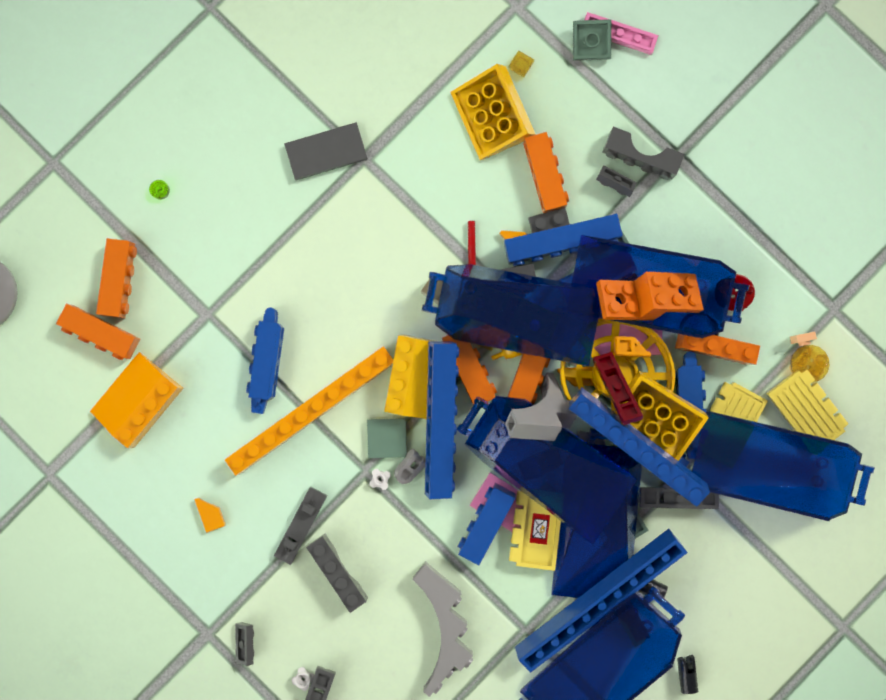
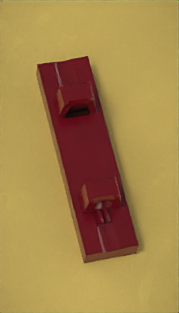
M609 352L593 357V363L623 426L643 420V414L613 353Z

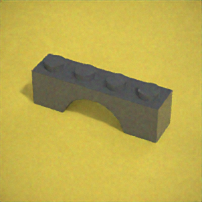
M614 126L602 151L611 159H621L626 165L639 166L642 171L647 173L654 172L665 180L673 179L677 175L685 155L668 147L657 155H644L634 147L631 133Z
M323 534L306 547L350 613L367 602L368 596L358 581L348 573L326 534Z

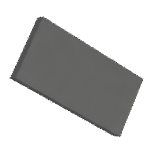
M357 122L284 143L295 180L368 159Z

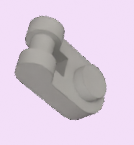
M414 449L409 450L406 458L395 469L394 475L397 481L401 484L410 483L425 467V457L419 456V453Z

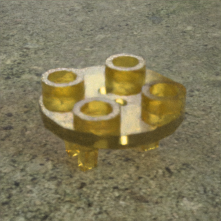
M804 345L792 354L789 368L792 373L796 370L801 372L807 369L815 379L814 382H817L828 373L830 366L829 358L820 347Z

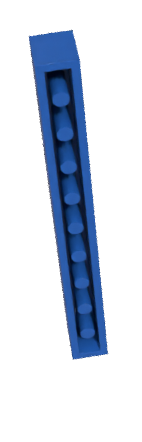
M668 528L516 645L515 650L518 660L531 673L688 552Z

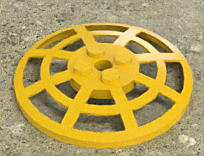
M597 319L587 324L588 326L578 339L584 350L578 359L576 370L565 369L568 354L566 357L562 356L560 380L563 393L567 400L572 399L568 392L565 377L576 378L579 390L581 387L584 388L582 378L592 379L596 388L591 395L598 398L602 394L610 398L595 365L592 371L582 370V365L587 354L592 358L599 356L600 354L594 347L605 342H611L610 352L614 355V337L619 336L620 324L636 328L647 335L648 338L641 344L646 350L655 343L663 356L666 372H655L651 358L643 357L648 373H642L653 380H667L666 388L673 392L675 369L671 353L660 336L640 321ZM612 324L610 336L598 338L590 343L583 335L597 326ZM615 357L629 385L638 372L634 361L639 357ZM611 401V410L614 411L615 407Z

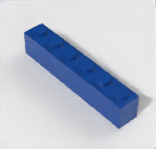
M613 214L505 239L504 247L508 264H513L516 267L524 265V261L532 260V262L544 260L543 257L551 255V258L562 256V252L566 251L572 254L580 252L581 248L588 247V249L600 247L599 244L607 242V245L618 243V239L623 234L618 214Z

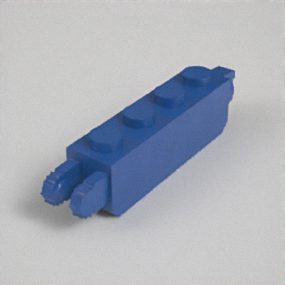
M272 307L265 310L263 321H259V324L255 326L254 336H257L256 344L252 346L254 360L253 363H250L249 367L251 382L247 383L246 393H249L248 397L251 398V412L264 414L268 400H272L276 395L284 336L283 326L277 323L278 312Z
M686 352L683 356V366L675 372L676 394L707 414L706 409H703V401H706L705 389L702 390V382H705V371L702 370L701 366H697L695 352ZM704 425L686 450L688 459L701 458L702 444H705V440L708 439L707 428H704Z

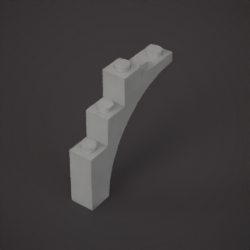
M425 561L413 576V580L431 601L437 614L441 631V647L438 661L432 675L424 685L423 692L430 697L432 693L436 694L443 685L441 682L445 677L449 678L455 671L454 666L460 671L464 667H469L473 661V651L457 638L458 636L461 638L468 629L466 628L467 621L451 608L452 606L456 607L462 599L460 597L462 595L461 590Z

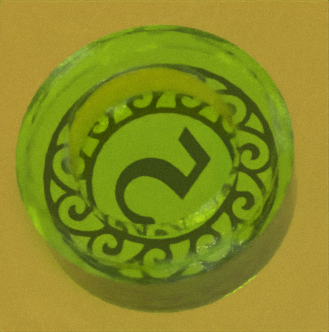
M155 180L150 184L149 192L154 198L163 200L168 197L170 188L163 180Z

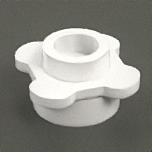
M374 469L370 486L386 490L388 488V479L391 477L390 472Z
M300 667L297 675L292 678V683L301 690L306 691L309 689V684L314 674L307 672L304 667Z

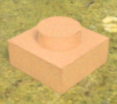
M816 332L790 336L791 344L798 343L799 346L811 344L810 340L817 339Z

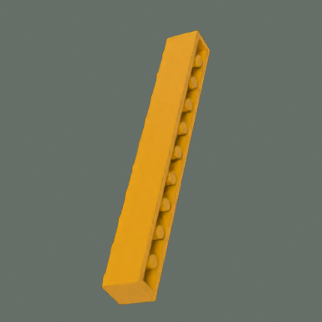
M383 346L225 459L226 463L235 476L243 473L391 367L394 359Z

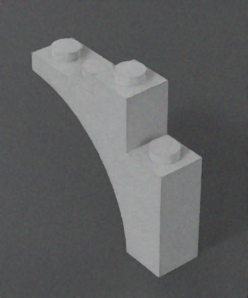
M546 372L540 386L542 400L531 407L511 410L505 422L510 438L555 441L562 428H570L577 415L569 410L570 400L564 399L554 373Z

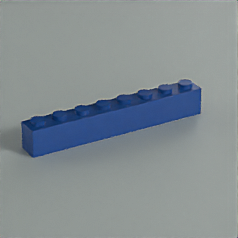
M429 341L425 495L429 500L452 498V492L455 491L453 473H455L456 466L453 461V454H456L454 435L457 433V427L454 424L455 416H457L455 397L458 395L456 378L458 377L459 370L458 366H456V358L459 357V348L452 341Z
M581 387L570 400L569 410L696 507L710 493L708 484L631 424L623 426L619 415Z

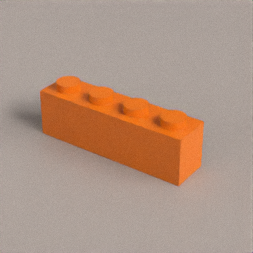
M547 132L524 138L523 145L543 213L566 208L569 197L567 191H563L562 184H564L562 174L558 173L557 170L559 163L557 156L553 155L551 149L554 147L552 138L548 137Z
M106 239L97 315L125 319L126 314L129 312V304L127 302L128 296L132 292L130 280L134 275L133 258L137 255L135 243L131 241Z
M67 303L56 322L57 325L62 327L61 331L70 335L75 333L79 335V340L85 343L91 341L96 344L95 348L104 352L109 350L113 352L112 356L119 360H123V358L131 359L140 341V338Z
M461 328L442 337V341H452L459 345V357L457 358L456 366H458L459 376L474 408L496 398L495 393H497L493 382L489 384L486 376H489L485 365L481 366L478 361L481 357L477 348L473 349L470 344L473 340L468 330L464 331Z
M681 329L678 331L675 349L692 351L697 354L745 365H757L760 346L690 329Z
M528 344L525 346L500 417L507 419L512 409L530 407L531 403H535L538 393H535L537 385L541 386L544 375H542L543 368L548 367L551 357H548V351H541Z

